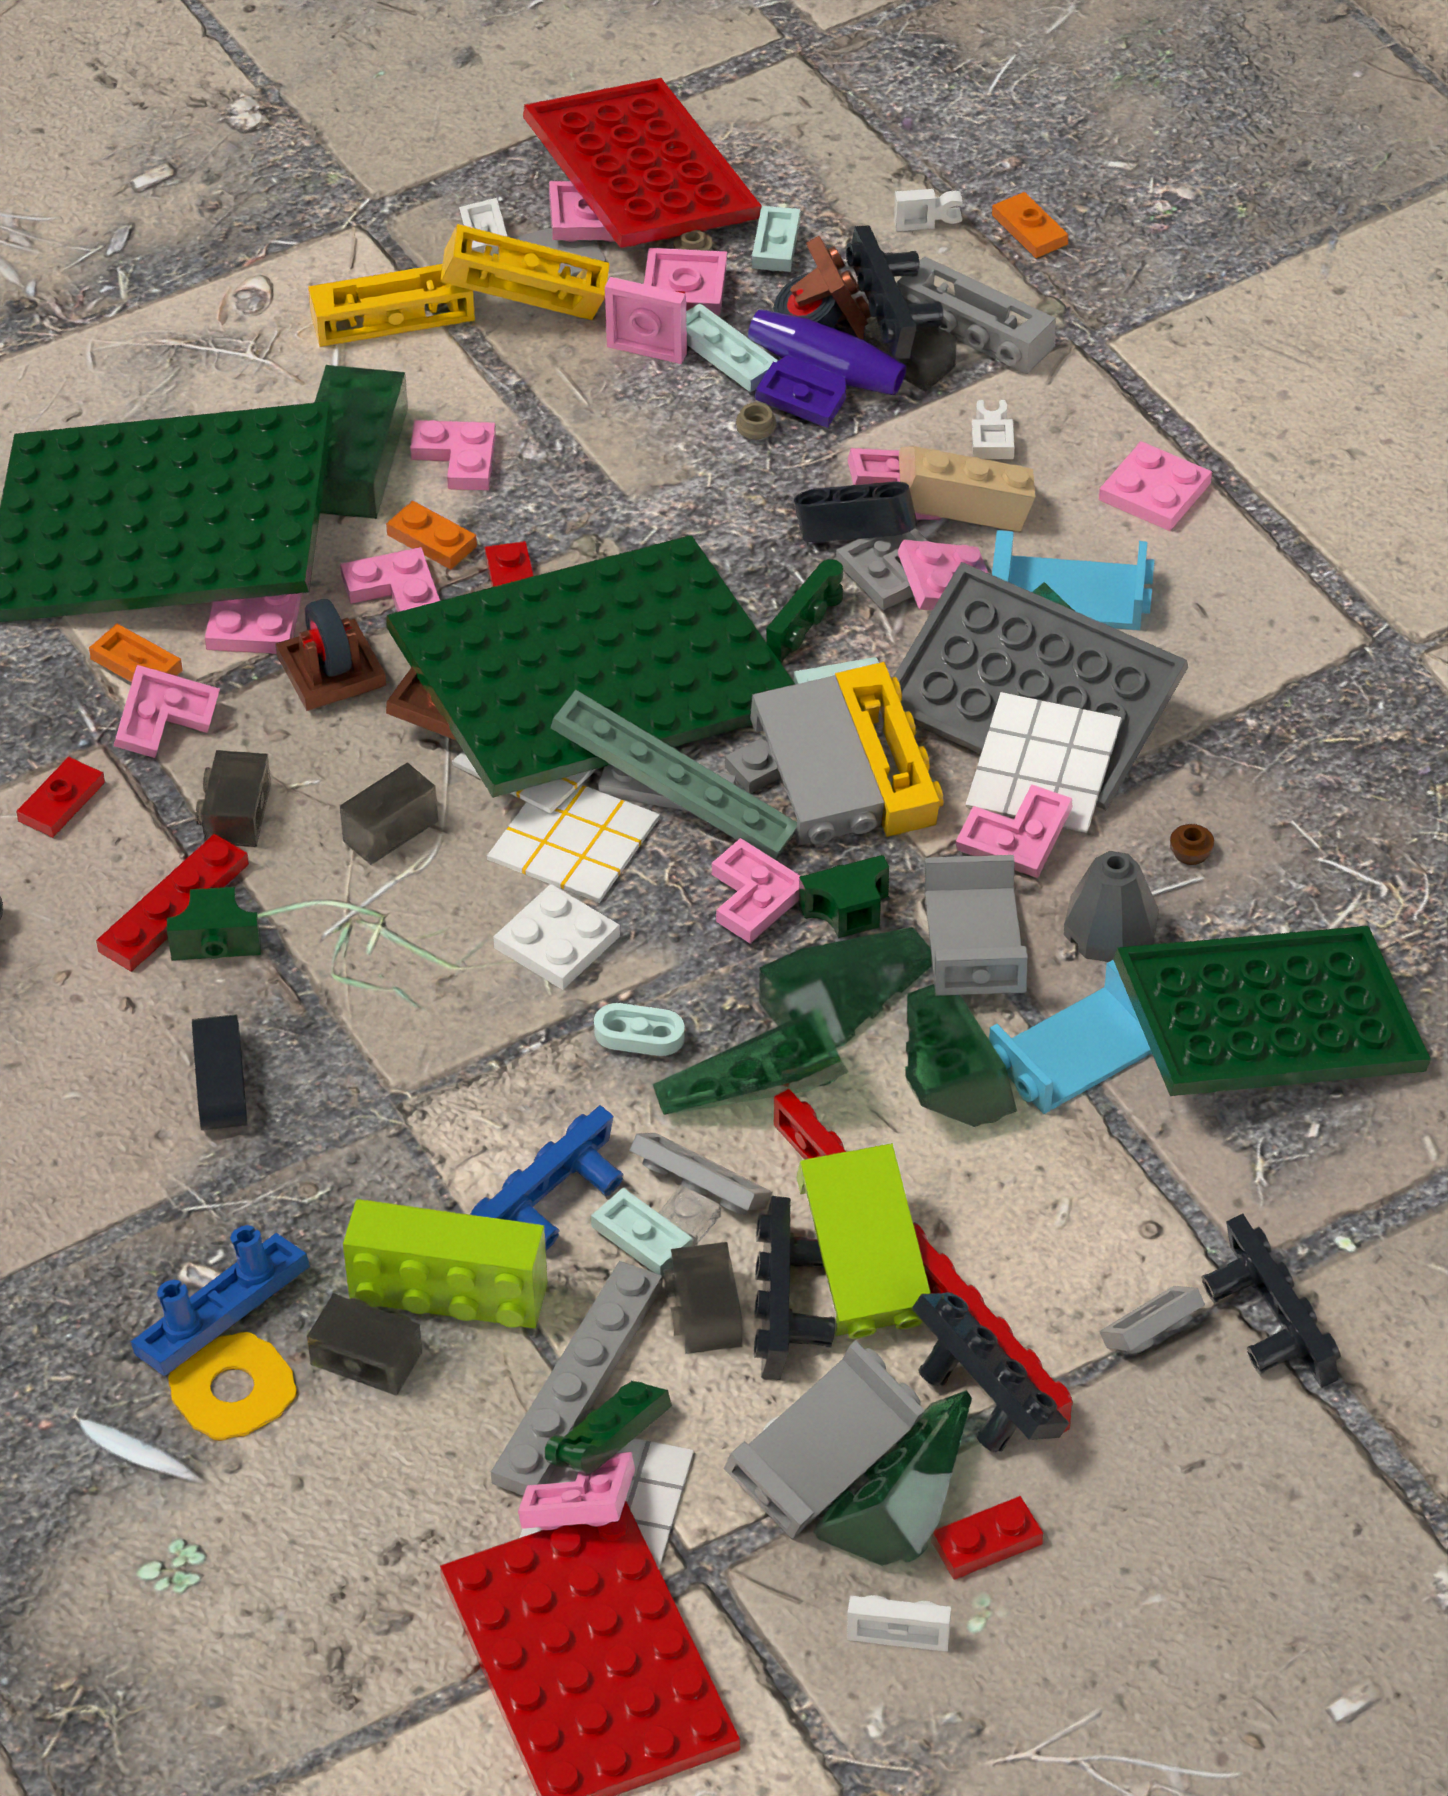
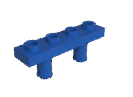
M601 1105L588 1116L585 1114L579 1115L568 1127L566 1135L556 1143L550 1141L545 1144L529 1167L524 1171L521 1169L514 1171L504 1182L502 1190L492 1199L485 1197L479 1201L470 1215L544 1225L545 1247L547 1251L557 1240L560 1230L533 1208L540 1200L571 1173L578 1172L605 1197L613 1193L623 1180L622 1176L624 1174L597 1152L610 1139L614 1116Z
M245 1225L235 1229L230 1237L237 1257L235 1264L191 1297L188 1295L187 1286L185 1284L182 1285L179 1280H169L158 1288L157 1296L160 1300L164 1317L131 1341L134 1354L165 1377L308 1269L310 1264L307 1254L278 1233H275L262 1243L260 1231L258 1229L255 1231V1227Z

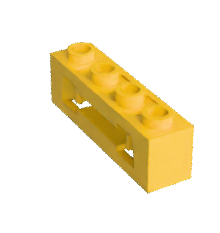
M457 224L444 249L440 282L593 320L605 299V285L608 282L610 263ZM477 241L498 246V254L493 253V255H490L492 247L486 245L483 253L472 250V243ZM561 263L583 269L577 277L571 276L570 266H565L562 272L558 273Z
M443 264L308 286L311 319L319 347L475 321L473 290L440 282ZM439 303H446L450 310L448 313L426 316L424 305L428 304L431 313L437 312ZM355 316L363 317L362 328L337 331L336 322L349 319L350 325L353 327L357 325Z
M885 662L835 673L884 800L881 824L886 837L935 826L939 807H942L944 804L943 793L938 781L932 782L928 773L930 765L925 747H918L914 738L916 734L914 719L910 711L904 712L901 705L902 693L898 679L890 677ZM879 710L884 720L883 733L899 771V774L892 775V787L888 780L890 766L873 725L874 723H879Z

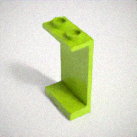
M893 1143L801 1160L796 1178L800 1194H807L836 1312L835 1336L848 1334L849 1338L858 1339L874 1334L877 1331L876 1328L895 1325L896 1329L903 1330L922 1324L923 1321L912 1310V1307L921 1294L931 1293Z

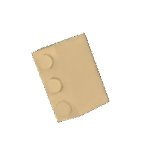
M916 446L900 448V482H905L909 485L915 513L1021 532L1035 499L1034 473L1032 468L953 454L936 449Z

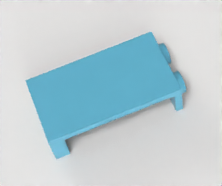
M997 530L992 569L993 576L1115 629L1140 630L1142 613L1150 614L1152 589L1144 588V584H1153L1155 559H1146L1148 541H1139L1137 565L1013 556L1014 531Z
M1113 960L1106 963L1104 988L1013 1038L998 1024L990 1027L989 1049L987 1050L988 1059L993 1068L999 1073L1004 1072L1015 1084L1023 1100L1032 1102L1043 1114L1152 1054Z

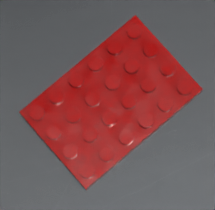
M662 78L524 105L523 118L620 248L633 247L638 244L661 239H670L694 230L703 232L717 227L740 224L759 219L762 205Z
M627 1501L624 1503L619 1521H612L603 1526L575 1524L563 1525L553 1530H541L440 1565L443 1583L537 1796H616L740 1751V1738Z

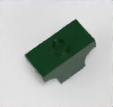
M884 855L845 865H837L830 869L799 877V907L805 919L818 918L828 922L833 927L838 939L880 928L881 900L889 897V865Z
M235 887L190 889V902L185 911L177 916L167 918V935L171 961L261 955V938L257 912L245 911L237 905Z

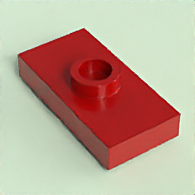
M68 756L16 811L18 822L54 838L105 783L104 773Z

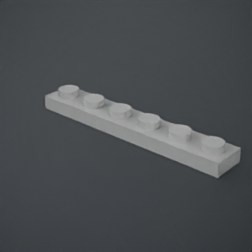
M622 1261L617 1263L491 1471L492 1484L523 1496L527 1485L546 1484L556 1465L548 1463L545 1459L544 1451L548 1440L555 1435L564 1437L585 1419L662 1290L663 1281L661 1275Z

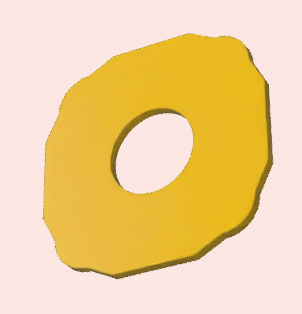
M240 1332L234 1335L215 1338L171 1371L168 1376L172 1402L193 1429L218 1441L246 1436L275 1420L283 1414L287 1406L294 1401L297 1394L293 1371L271 1343L258 1338L250 1332ZM232 1369L242 1370L252 1377L254 1381L253 1389L246 1398L240 1401H221L211 1391V1384L214 1378L224 1371Z

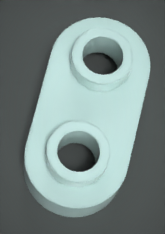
M612 1003L600 1008L594 1017L595 1038L599 1044L609 1049L667 1056L677 1052L684 1044V1022L677 1013L670 1010Z

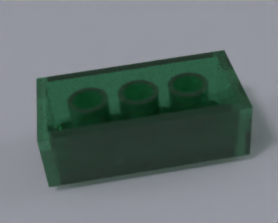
M326 365L314 402L330 401L333 410L320 513L377 519L408 410L405 372Z

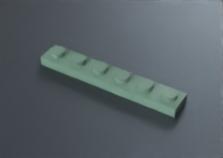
M577 690L573 692L553 718L551 729L736 840L740 838L775 860H777L796 833L797 822Z

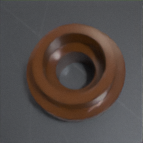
M1185 824L1177 827L1172 832L1170 848L1176 859L1181 863L1197 865L1204 862L1212 853L1214 837L1207 828L1201 825Z

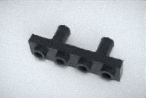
M870 225L855 226L852 242L848 243L846 247L847 264L849 267H853L857 275L858 288L861 292L865 293L869 302L870 314L872 317H876L880 326L882 341L888 344L894 359L910 358L916 328L941 327V320H943L942 304L940 301L907 303L894 277L917 276V269L920 267L918 253L916 251L884 253L880 249Z
M779 1196L771 1197L767 1214H759L756 1227V1242L763 1243V1252L759 1251L757 1255L755 1280L763 1281V1290L757 1291L754 1317L755 1319H762V1329H757L754 1358H761V1378L774 1380L781 1379L789 1353V1343L821 1345L831 1348L835 1334V1317L793 1313L792 1308H789L790 1266L824 1269L825 1267L818 1239L794 1236V1233L790 1231L791 1198Z
M1243 1213L1226 1221L1230 1248L1237 1259L1209 1274L1202 1275V1283L1213 1303L1249 1286L1257 1288L1283 1330L1247 1347L1249 1359L1257 1373L1262 1374L1283 1362L1298 1357L1303 1359L1321 1388L1338 1381L1336 1360L1341 1358L1339 1348L1329 1332L1322 1334L1316 1326L1317 1316L1309 1300L1305 1296L1299 1299L1293 1291L1294 1282L1286 1265L1282 1261L1275 1263L1269 1254L1271 1253V1246L1263 1230L1259 1226L1253 1229Z
M949 1292L921 1294L912 1310L937 1336L938 1341L924 1363L919 1367V1374L931 1385L944 1386L960 1362L995 1401L996 1407L976 1435L980 1444L990 1451L997 1452L999 1450L1001 1452L1017 1428L1028 1440L1060 1438L1069 1422L1057 1410L1056 1402L1049 1395L1040 1391L1027 1377V1371L1024 1366L1010 1358L997 1343L996 1335L988 1328L982 1326L968 1311L967 1303L959 1296Z

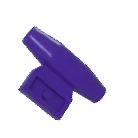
M759 309L755 313L748 330V339L781 358L777 362L773 361L755 390V400L826 428L830 426L846 400V386L896 395L905 378L906 365L862 339L807 318Z

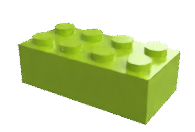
M356 1199L343 1241L349 1302L360 1303L367 1307L381 1306L402 1309L415 1314L430 1313L451 1316L463 1321L479 1320L499 1323L512 1328L520 1326L536 1329L548 1284L544 1225Z

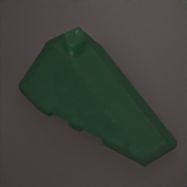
M914 927L799 949L759 967V1003L804 1061L809 1062L845 1045L855 1036V1029L867 1018L874 1019L883 1011V1004L895 993L904 992L932 966L931 949Z
M934 984L907 993V1027L909 1033L908 1042H906L908 1066H905V1077L919 1104L922 1107L972 1127L994 1123L1006 1115L1017 1112L1006 1066L961 995L935 996Z
M818 1007L652 1085L663 1114L667 1115L771 1098L788 1088L794 1094L807 1092L818 1086L831 1084L838 1077L849 1071L837 1042Z
M966 1390L932 1402L925 1409L917 1425L896 1444L899 1449L894 1450L880 1461H877L865 1472L869 1480L854 1495L851 1491H845L834 1501L813 1532L816 1537L821 1541L881 1566L899 1560L910 1562L921 1556L928 1548L927 1540L940 1522L972 1401L968 1391Z

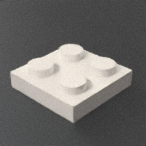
M550 884L493 936L494 948L564 990L620 937V925Z

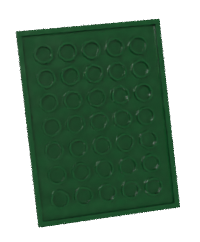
M330 401L14 434L0 504V622L309 593L333 421V410Z
M692 535L388 614L386 619L387 630L409 665L413 666L417 673V678L427 694L429 692L432 702L441 716H444L449 724V729L492 798L611 765L551 729L553 718L575 690L667 745L675 747L753 725L750 719L753 694L795 685Z

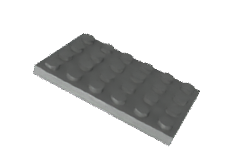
M961 562L893 677H896L900 684L904 712H911L915 725L979 754L982 753L1001 692L1121 717V725L1096 803L1097 807L1106 811L1186 673L1188 663L1182 657Z

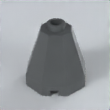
M1108 851L1096 857L1070 896L1064 923V936L1070 942L1072 938L1076 941L1078 951L1086 959L1110 962L1114 959L1117 947L1151 945L1154 942L1159 909L1140 865L1128 853Z

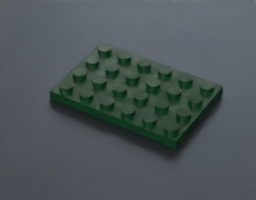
M1369 926L1117 947L1113 961L1170 1096L1426 1072L1431 1061Z

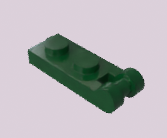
M827 559L822 561L767 626L766 645L771 648L780 663L785 660L792 650L796 651L799 649L805 634L813 624L818 625L821 622L827 607L836 606L842 602L843 586L840 582L843 580V565L838 560Z
M630 1381L628 1384L623 1385L614 1396L598 1409L589 1413L587 1418L564 1437L559 1435L551 1437L545 1446L546 1461L559 1467H566L570 1464L572 1469L577 1472L592 1474L672 1407L668 1390L636 1381Z

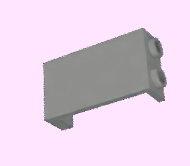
M836 676L753 694L750 719L755 732H765L797 818L795 836L797 845L808 843L821 844L831 840L833 837L849 833L863 834L875 827L881 826L884 800Z
M1014 855L925 858L924 893L935 996L1026 993L1028 957L1026 946H1021L1014 893Z
M855 1340L848 1347L843 1359L749 1444L744 1441L730 1453L723 1469L793 1540L917 1425L925 1410L920 1406V1399L914 1390L905 1383L899 1384L886 1371V1365L882 1358L870 1348L864 1349Z

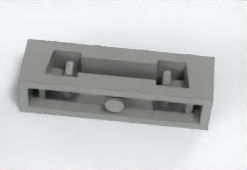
M924 256L920 260L917 276H902L897 281L899 290L907 303L941 302L943 307L941 327L932 326L930 328L1026 374L1054 349L1055 317ZM936 275L953 283L955 295L947 292L949 285L945 282L939 287L934 286V276ZM1010 311H1013L1019 314L1020 316L1027 318L1028 320L1020 326H1018L1016 316L1011 315L1009 317Z

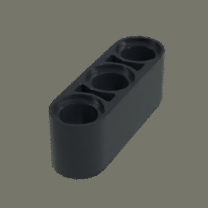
M884 482L810 489L798 494L793 501L802 539L807 542L897 536L908 533L917 526L910 488L905 482Z
M238 1015L192 1019L197 1101L201 1131L248 1126Z

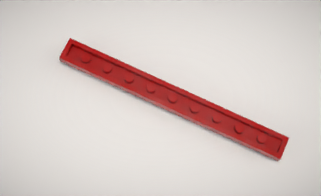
M789 1088L774 1096V1126L804 1160L846 1152L839 1136L834 1131L828 1132L818 1121L814 1109L808 1102H801ZM913 1222L930 1293L949 1292L962 1298L967 1303L968 1311L982 1326L988 1328L996 1335L997 1343L1009 1357L1024 1366L1027 1371V1377L1040 1391L1049 1395L1056 1402L1057 1410L1069 1422L1064 1432L1070 1429L1071 1408L1073 1405L1068 1389L1060 1381L1055 1382L1046 1373L1036 1353L1029 1348L1025 1349L1018 1342L1007 1321L1000 1316L996 1317L989 1310L978 1289L971 1284L967 1285L960 1278L949 1257L944 1253L939 1254L928 1242L926 1234L920 1225Z

